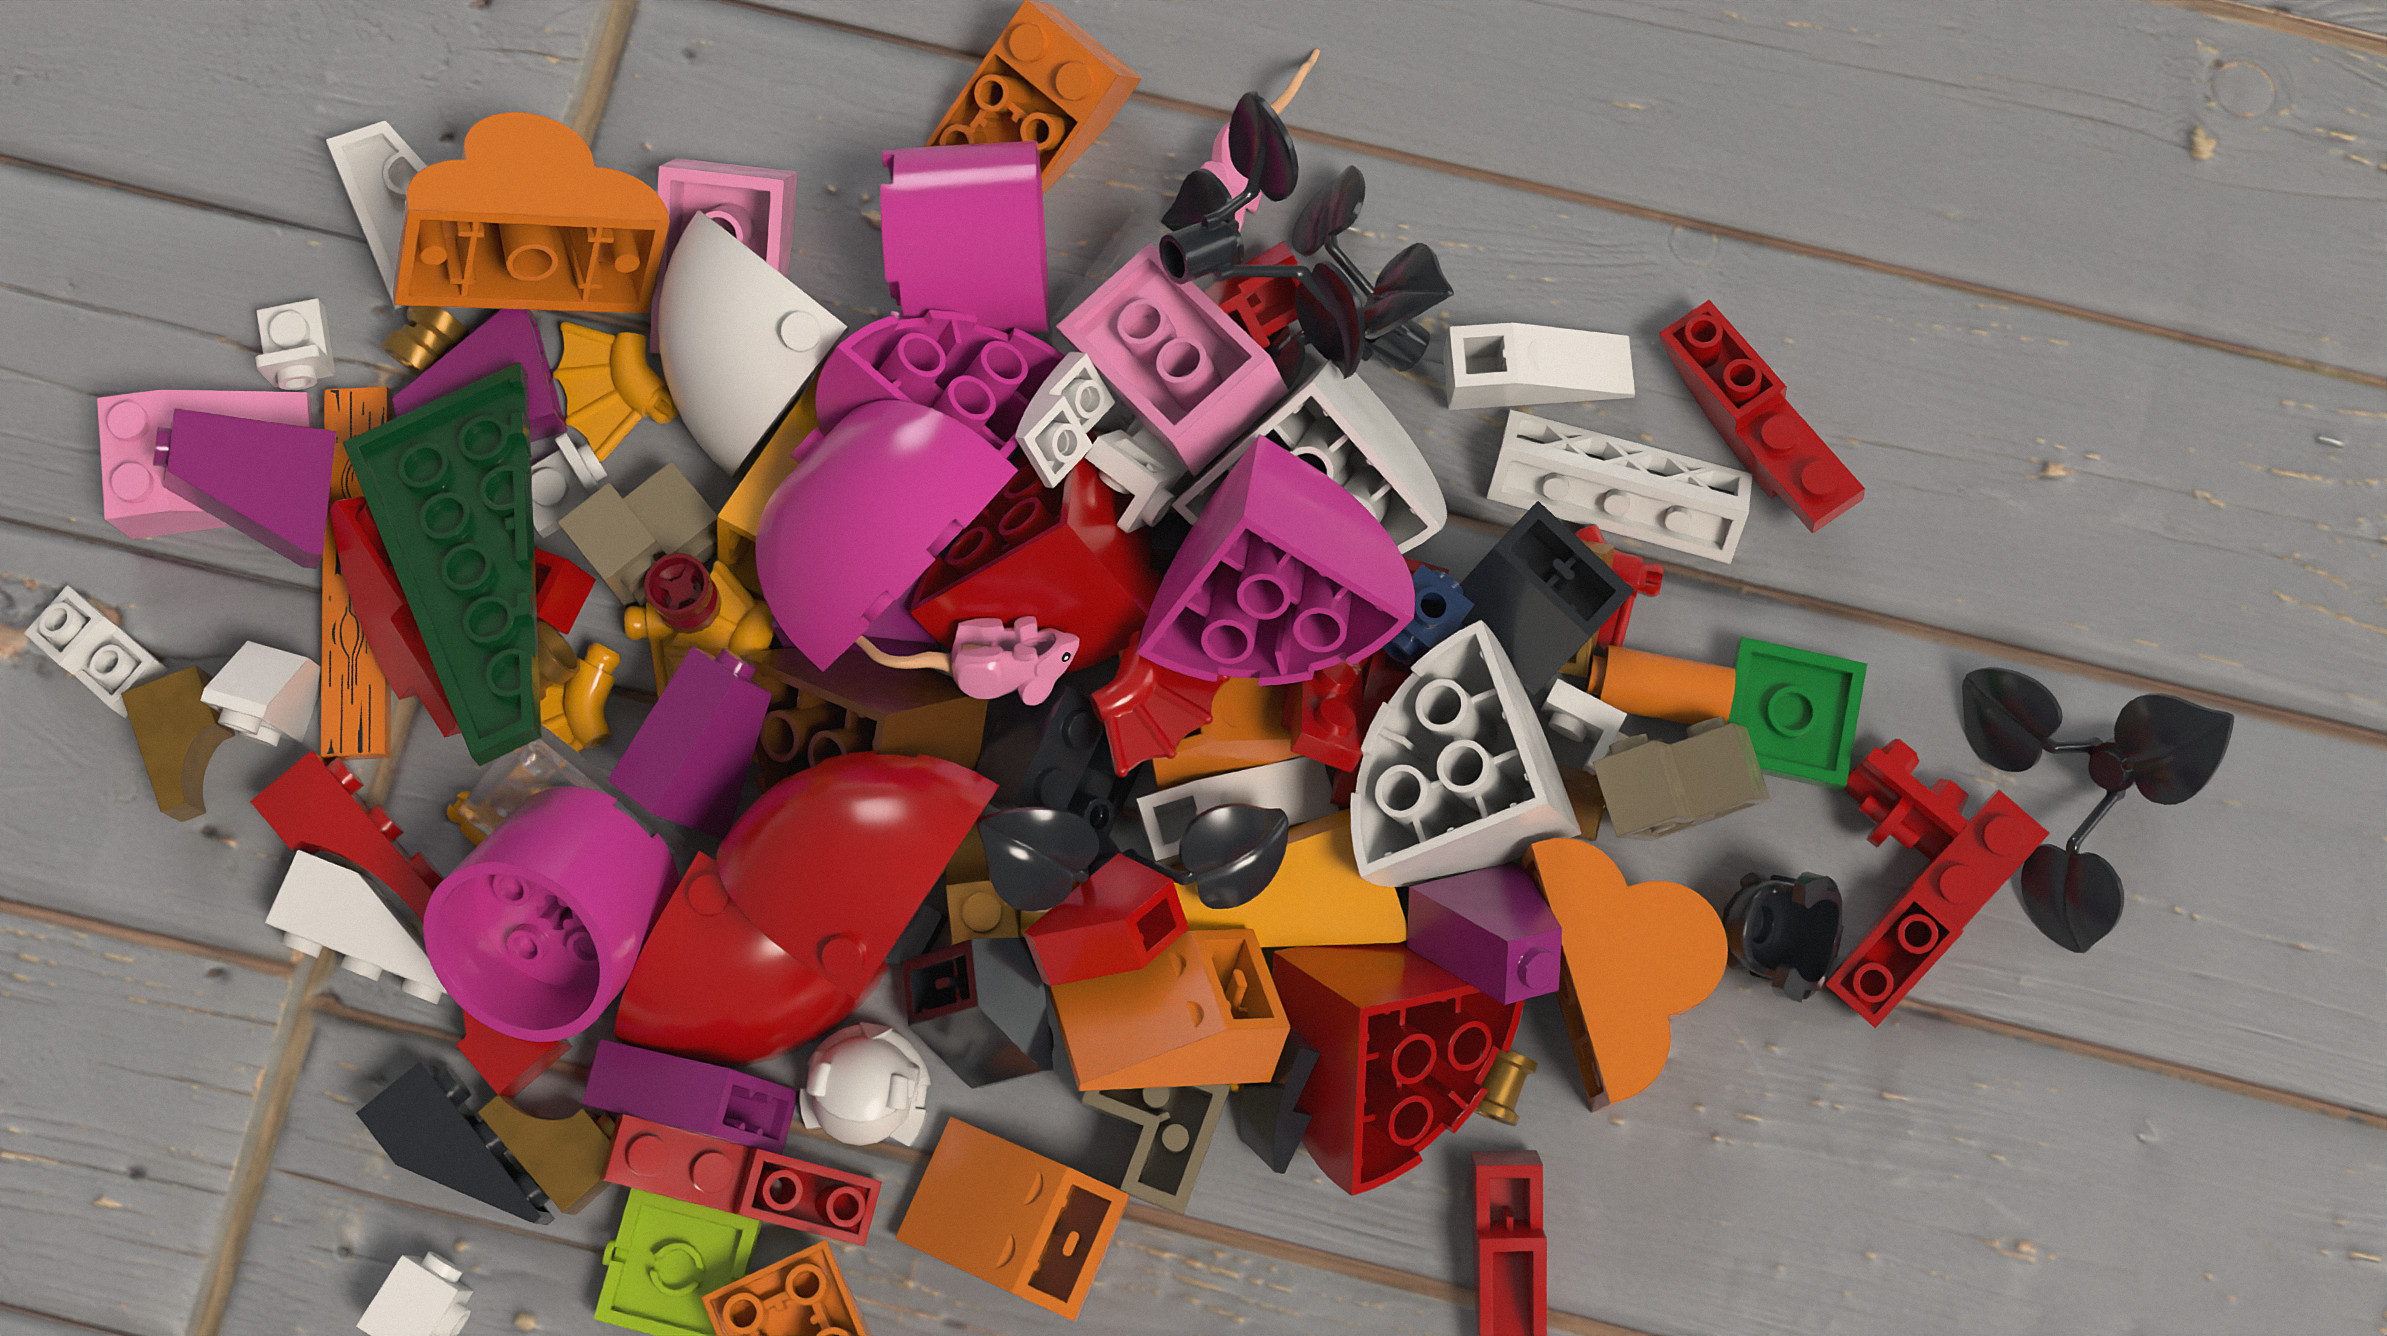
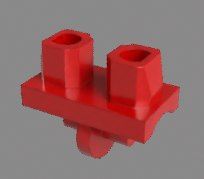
M1894 739L1881 750L1875 747L1848 774L1847 785L1843 790L1861 803L1858 810L1876 824L1866 838L1874 847H1879L1890 835L1906 849L1910 850L1914 846L1931 859L1951 839L1958 836L1969 822L1961 815L1969 796L1967 792L1952 780L1942 778L1928 789L1911 775L1920 762L1917 752L1902 740Z

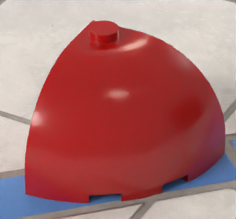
M1090 429L1086 434L1091 443L1094 444L1097 435ZM1024 453L1014 461L1020 470L1014 474L971 523L958 534L959 538L953 544L944 560L937 555L934 557L936 560L924 571L914 594L910 613L929 634L950 651L953 648L958 623L972 619L997 618L1002 621L1003 628H1013L1014 622L1017 619L1034 616L1037 622V631L1052 628L1063 633L1075 634L1080 639L1079 647L1063 674L1093 666L1114 656L1118 651L1128 647V640L1132 633L1143 630L1151 605L1162 583L1161 569L1150 568L1152 534L1149 525L1147 524L1130 533H1126L1117 526V523L1135 495L1132 493H1120L1104 483L1098 475L1100 469L1085 458L1087 453L1054 488L1045 487Z
M878 750L828 758L816 766L798 772L790 778L786 777L765 792L737 820L718 847L716 854L718 873L734 903L757 929L796 960L858 999L919 910L1000 785L961 765L924 754H918L915 758L902 755L877 754Z
M698 851L655 924L632 970L618 1008L615 1021V1037L619 1042L628 1046L720 1067L748 1066L771 1061L798 1051V1048L819 1038L830 1029L834 1030L840 1026L873 993L890 966L884 961L858 999L854 998L786 953L757 929L737 907L725 889L718 873L716 860Z
M1407 940L1399 943L1297 946L1273 951L1272 979L1288 1022L1294 1030L1321 1053L1297 1101L1312 1115L1301 1141L1318 1167L1336 1185L1351 1196L1386 1184L1423 1162L1419 1153L1446 1129L1455 1134L1489 1091L1481 1084L1492 1067L1499 1050L1509 1052L1520 1022L1524 1000L1504 1005L1407 948Z

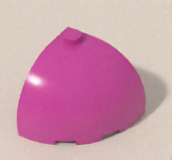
M929 310L923 318L897 320L895 315L888 316L872 322L851 334L835 348L825 363L816 389V413L819 428L827 436L852 410L870 402L882 400L912 402L932 408L958 420L988 441L1009 461L1021 447L1015 435L1025 410L1043 382L1064 359L1065 355L1044 341L1014 327L1010 334L991 327L976 324L978 317L962 312Z
M882 400L861 405L847 414L827 436L816 427L789 455L799 465L773 492L765 505L758 525L755 548L756 566L764 597L773 616L795 646L822 672L825 671L936 560L934 557L962 529H965L1014 476L1018 469L988 441L966 425L942 412L912 402Z
M1259 434L1209 500L1173 559L1149 610L1140 637L1137 654L1181 674L1212 682H1217L1218 675L1259 678L1258 686L1281 685L1313 679L1314 671L1337 665L1346 660L1351 666L1378 651L1396 637L1414 618L1415 590L1413 580L1402 554L1390 535L1354 496L1315 467Z

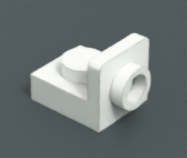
M318 298L256 310L263 350L262 355L255 357L257 370L274 387H280L285 390H301L314 386L317 383V379L336 375L326 309Z
M1121 429L1097 437L1085 458L1100 469L1098 475L1108 486L1120 493H1132L1135 495L1117 523V526L1126 533H1130L1147 524L1154 527L1166 515L1175 500V496L1169 491L1180 476V473Z
M566 433L555 438L560 450L531 466L533 522L543 539L559 530L561 527L557 522L601 489L597 481L608 476L589 444L587 443L577 449Z
M1560 679L1556 680L1539 712L1551 718L1548 723L1549 727L1562 736L1577 742H1583L1585 736L1595 741L1580 772L1582 776L1590 780L1596 774L1593 762L1611 756L1609 745L1629 738V736L1619 732L1627 715L1626 713Z

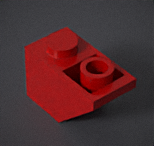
M1118 853L1090 876L1086 882L1073 890L1063 902L1049 910L1023 933L1042 982L1049 986H1055L1143 969L1189 929L1173 879Z

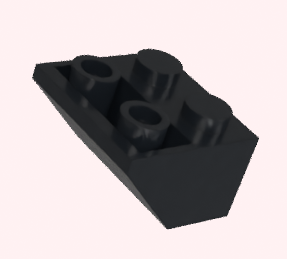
M1537 501L1459 584L1463 589V596L1475 604L1461 623L1468 627L1482 620L1501 644L1521 683L1535 695L1635 590L1545 506Z
M1054 683L1049 696L1037 705H1026L1021 700L1018 690L1012 693L975 772L1000 785L988 803L1000 811L1025 807L1065 809L1085 818L1095 831H1101L1109 835L1144 761L1131 769L1125 777H1119L1114 770L1105 725L1096 717L1090 700L1067 685Z
M1025 937L969 939L902 961L908 1026L971 1089L984 1088L1054 1070L1052 1060L1054 1037L1048 1023L1045 996L1046 983L1041 980Z

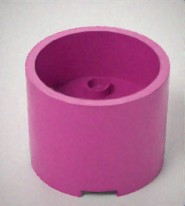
M1037 141L883 149V167H888L890 179L893 181L880 185L885 280L889 284L891 298L896 299L897 306H902V311H891V316L895 315L897 320L923 318L929 310L956 311L978 317L976 323L978 325L991 327L1010 334L1014 327L1026 333L1049 332L1045 218Z
M571 786L546 789L528 797L438 885L431 895L426 907L423 925L424 942L431 966L442 986L456 1003L468 1014L489 1028L527 1041L550 1042L566 1039L591 1026L627 984L648 937L677 889L680 879L672 854L659 833L657 832L650 837L636 821L615 807L616 798L596 790Z

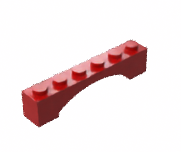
M311 750L250 801L290 850L296 853L300 850L313 856L317 852L322 851L361 865L397 893L424 924L427 904L435 889L444 880V877L420 851L413 857L406 852L396 840L404 833L401 826L380 804H377L372 809L365 804L356 793L364 786L363 782L340 757L335 758L330 763ZM462 1008L466 1036L456 1046L497 1095L515 1098L573 1047L567 1039L536 1042L502 1034L479 1022Z

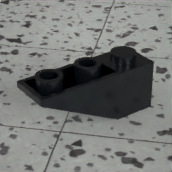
M420 1061L356 1112L395 1165L531 1223L548 1225L555 1219L544 1205L550 1200L548 1195L526 1169L521 1173L518 1172L504 1154L508 1150L505 1144L484 1119L479 1122L465 1104V1101L472 1095L464 1082L450 1067L445 1066L439 1070L436 1066Z

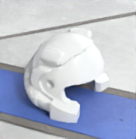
M860 1022L859 1025L849 1026L837 1031L816 1048L807 1062L809 1071L806 1089L800 1088L801 1115L806 1129L822 1128L828 1135L840 1142L858 1146L878 1143L890 1136L911 1147L920 1135L926 1122L928 1111L924 1110L927 1087L931 1085L925 1062L916 1048L905 1037L893 1031V1027Z

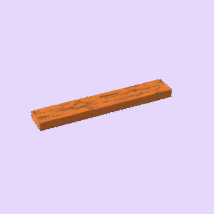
M387 386L324 389V430L336 431L322 566L321 756L328 761H333L337 757H340L343 761L391 758V685L374 656L354 610L342 573L330 508L335 501L364 496L343 442L392 420L393 393Z

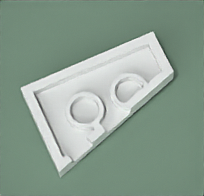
M382 121L326 139V143L396 310L405 306L394 305L393 285L407 188L412 178L419 171L426 168L427 165L386 121Z

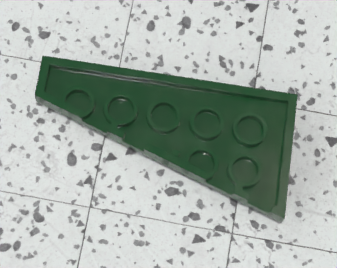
M518 362L343 442L467 748L479 767L542 738L528 374L522 363Z

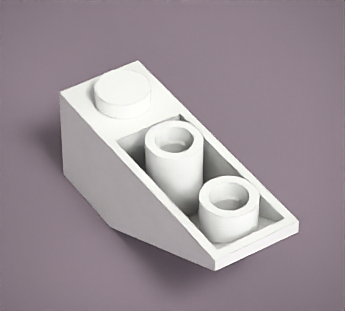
M1513 322L1449 327L1443 349L1448 410L1634 398L1635 396L1629 336Z
M1307 757L1200 779L1137 798V812L1152 861L1168 867L1182 863L1179 857V843L1188 824L1198 814L1212 807L1228 803H1243L1262 808H1281L1287 815L1288 828L1339 812V808L1337 805L1330 804L1332 787L1324 763Z
M297 851L265 921L266 924L286 931L281 944L316 958L319 957L323 946L345 954L340 967L378 981L382 970L405 978L400 989L401 991L434 1004H438L442 993L449 995L431 966L424 940L376 882L352 870L303 851Z

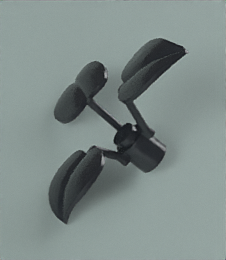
M1257 91L1247 92L1241 97L1235 107L1228 134L1231 161L1235 169L1248 179L1246 188L1232 199L1223 182L1208 169L1202 168L1188 174L1181 185L1174 203L1161 219V223L1172 232L1164 235L1159 243L1162 265L1170 279L1180 285L1211 273L1214 274L1218 282L1232 277H1290L1300 281V284L1295 293V307L1300 326L1316 350L1328 361L1331 359L1332 363L1342 372L1344 379H1347L1358 368L1365 345L1364 334L1366 332L1363 307L1348 277L1329 261L1317 263L1312 273L1303 265H1241L1244 260V244L1238 231L1239 222L1234 219L1235 212L1256 198L1260 189L1271 201L1278 202L1287 199L1296 187L1299 170L1295 147L1285 125L1274 109L1264 98L1259 96Z
M1350 165L1336 179L1323 187L1303 209L1293 229V249L1300 255L1308 257L1324 245L1330 256L1367 297V303L1363 307L1366 332L1364 334L1365 345L1361 359L1366 362L1375 354L1397 371L1404 372L1411 369L1422 358L1430 341L1429 332L1412 319L1453 296L1454 292L1442 273L1437 255L1424 243L1412 244L1391 259L1378 275L1374 287L1344 254L1338 245L1337 235L1348 229L1358 218L1363 206L1366 188L1361 171L1354 165ZM1287 325L1267 336L1271 345L1264 348V350L1271 356L1287 389H1289L1299 376L1304 364V346L1311 344L1303 330L1298 331L1294 335L1293 329Z
M1998 667L1976 669L1966 674L1962 683L1966 731L1978 755L1987 763L2000 770L2022 772L2032 768L2039 762L2043 749L2052 754L2088 753L2090 755L2088 764L2090 777L2095 784L2106 789L2104 798L2068 839L2066 851L2052 844H2041L2024 861L2021 871L2022 895L2037 925L2046 935L2062 947L2074 953L2084 954L2095 943L2107 936L2119 922L2124 907V889L2120 877L2107 860L2094 853H2079L2082 842L2112 806L2125 797L2126 789L2134 785L2137 786L2139 792L2146 799L2163 805H2176L2197 795L2212 779L2225 756L2233 730L2234 715L2206 708L2174 695L2149 693L2129 701L2121 709L2115 723L2113 738L2105 742L2098 737H2092L2086 741L2061 742L2050 738L2059 729L2063 714L2058 701L2047 687L2036 679L2017 671Z
M1243 803L1218 805L1198 814L1186 827L1179 843V857L1188 870L1178 871L1139 856L1133 848L1121 852L1109 835L1101 831H1095L1085 818L1069 810L1051 807L1015 808L989 814L977 820V828L984 848L988 875L995 891L1011 907L1030 912L1046 910L1063 902L1070 894L1074 880L1080 884L1086 882L1090 876L1118 853L1173 879V882L1179 885H1188L1195 882L1196 893L1206 907L1212 909L1238 907L1254 899L1270 884L1281 866L1288 842V818L1281 808H1262Z

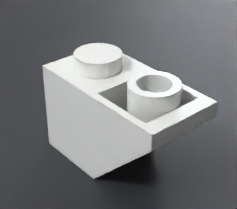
M247 641L204 688L200 701L221 713L218 720L219 724L240 731L238 735L245 739L271 747H277L280 737L302 743L321 690V667L307 657Z

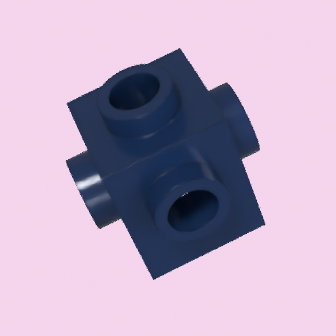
M1424 564L1411 575L1415 590L1413 620L1396 637L1382 647L1390 657L1402 664H1406L1410 668L1436 645L1459 630L1466 628L1461 622L1475 605L1463 596V589L1456 580L1442 571H1431Z

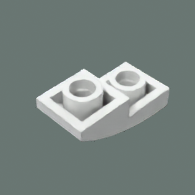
M1069 352L1055 367L1029 403L1015 435L1016 440L1045 487L1054 488L1093 447L1086 433L1115 404L1087 353Z
M68 585L24 632L58 665L77 677L105 704L124 718L127 717L128 713L121 693L162 678L169 670L125 631Z

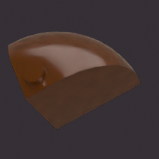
M798 648L774 649L740 655L742 659L756 668L751 679L772 693L755 747L763 773L762 776L754 777L761 796L786 777L790 778L798 772L820 764L825 759L849 753L878 750L877 754L902 755L915 758L918 754H924L956 763L972 771H975L978 765L988 699H977L964 693L957 686L953 677L930 668L901 669L888 667L877 663L867 653L847 650L823 672Z

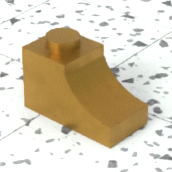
M196 665L121 693L160 812L180 822H185L206 813L203 799V782L207 765L217 747L224 740L235 736L232 728L218 723L221 713L200 701L204 688L214 677Z
M974 825L946 867V893L952 942L956 944L969 939L1021 937L1018 909L1004 902L995 891L988 875L984 848L977 825Z
M499 1094L478 1111V1114L562 1213L577 1215L612 1184V1182L599 1179L616 1123V1119L609 1112H605L599 1118L595 1112L581 1108L570 1118L544 1120L525 1111L514 1099Z

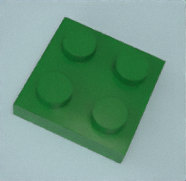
M1741 637L1737 642L1732 667L1735 668L1736 672L1735 689L1726 725L1734 723L1747 727L1762 774L1841 791L1847 785L1868 663Z

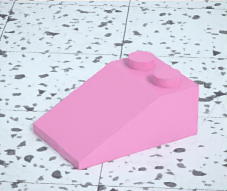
M678 158L659 166L658 195L667 208L670 223L652 297L650 353L660 354L658 335L659 303L670 259L685 228L698 210L787 278L794 234L797 171Z
M1151 242L1056 326L1077 352L1087 353L1102 380L1149 432L1193 476L1199 473L1289 392L1271 356L1192 281L1182 285L1172 281L1162 265L1159 250Z
M153 390L97 398L105 520L130 539L229 527L230 525L163 487L166 467L153 465L157 428L171 427L175 408L313 428L310 395L307 392Z

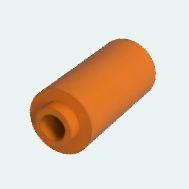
M1607 645L1603 657L1592 655L1590 675L1586 679L1585 692L1595 694V698L1628 714L1688 725L1723 717L1725 724H1727L1733 702L1736 672L1735 668Z

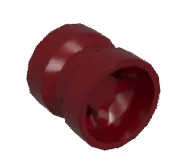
M673 553L665 555L653 563L646 574L644 583L646 597L666 626L678 633L685 634L700 632L710 626L719 615L721 597L719 589L701 561L690 554ZM690 600H693V602H691L690 604L685 605V606H681V604H684V603L689 602Z

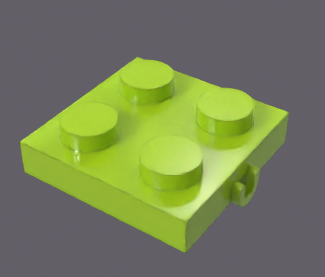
M631 1188L617 1239H610L604 1252L603 1265L608 1266V1270L593 1320L654 1336H717L701 1297L750 1275L749 1270L763 1221ZM616 1247V1251H615L614 1257H613V1259L611 1260L613 1250H614V1248Z

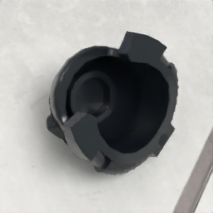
M1807 871L1799 875L1797 879L1781 875H1772L1769 879L1764 875L1750 872L1740 879L1742 888L1733 895L1724 908L1722 924L1725 929L1728 945L1727 965L1733 969H1749L1751 976L1772 980L1771 987L1776 996L1802 1003V999H1808L1816 991L1820 990L1828 976L1834 958L1838 956L1844 926H1842L1843 901L1841 893H1839L1837 883L1830 877Z

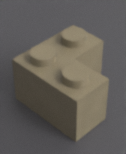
M670 461L624 498L608 482L557 522L626 609L638 604L646 606V601H649L644 587L646 574L653 563L663 556L673 553L690 554L703 564L718 551L717 515L673 461Z
M1717 717L1688 727L1686 731L1689 738L1673 744L1664 743L1663 738L1648 740L1647 734H1641L1609 745L1611 756L1593 762L1616 837L1653 841L1771 801L1747 727L1734 723L1726 725L1723 717Z
M1218 1084L1085 1091L1081 1101L1083 1107L1142 1129L1120 1190L1128 1193L1131 1197L1184 1216L1231 1086Z

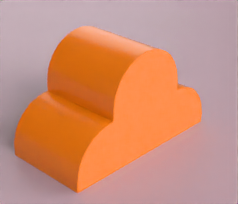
M505 112L488 116L478 121L468 131L464 140L462 159L441 161L427 166L419 171L409 183L393 285L394 305L649 314L670 223L667 208L660 196L638 178L615 169L596 167L588 145L575 131L564 124L545 116L524 112Z
M1552 838L1530 844L1521 856L1518 864L1523 866L1562 927L1559 990L1555 991L1591 1113L1612 1107L1639 1094L1659 1076L1667 1061L1670 1050L1671 1030L1669 1021L1700 1004L1717 987L1727 963V937L1723 924L1714 908L1700 894L1684 885L1669 881H1647L1627 886L1621 871L1611 858L1589 843L1571 838Z

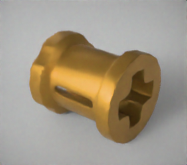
M1499 1050L1492 1067L1481 1084L1489 1091L1473 1113L1502 1124L1516 1126L1519 1116L1514 1111L1527 1075L1536 1073L1538 1063L1514 1051L1509 1050L1507 1053Z

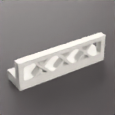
M1510 409L1487 499L1527 510L1539 501L1555 517L1586 526L1596 524L1601 530L1731 564L1749 514L1752 474ZM1517 435H1522L1525 437L1543 441L1545 444H1540L1529 440L1517 438ZM1586 453L1603 457L1605 461L1589 457ZM1647 469L1663 473L1667 477L1652 474ZM1708 486L1734 492V495L1712 490Z

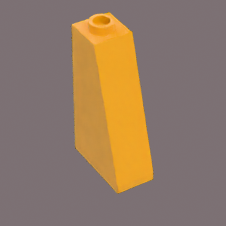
M825 363L717 516L718 561L724 562L748 592L757 599L766 601L756 566L755 548L759 521L765 505L773 492L799 465L789 455L816 427L820 430L816 413V389Z
M1351 808L1288 828L1286 852L1275 877L1258 896L1243 905L1229 909H1212L1206 907L1196 893L1195 882L1188 885L1174 883L1189 926L1186 932L1192 930L1254 929L1260 947L1399 943L1408 939V927L1395 887L1374 885L1360 877L1353 850ZM1183 863L1169 866L1178 871L1188 870Z

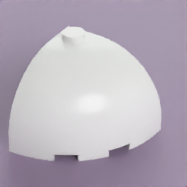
M698 210L685 228L675 247L664 277L658 317L659 351L671 397L683 422L708 456L733 478L828 359L832 351L847 335L849 329L766 261Z
M1331 359L1325 361L1247 430L1171 504L1191 525H1194L1216 490L1257 436L1261 434L1315 467L1347 490L1378 520L1390 535L1401 554L1422 544L1440 531L1447 519L1446 504L1440 487L1409 435L1356 372L1351 377L1344 379L1342 372L1332 363Z
M1480 620L1454 633L1420 658L1410 668L1413 673L1399 687L1389 703H1382L1361 747L1363 759L1357 778L1356 793H1351V834L1360 877L1369 883L1379 886H1415L1508 863L1521 858L1530 844L1552 838H1572L1582 834L1535 711L1508 656L1489 627Z

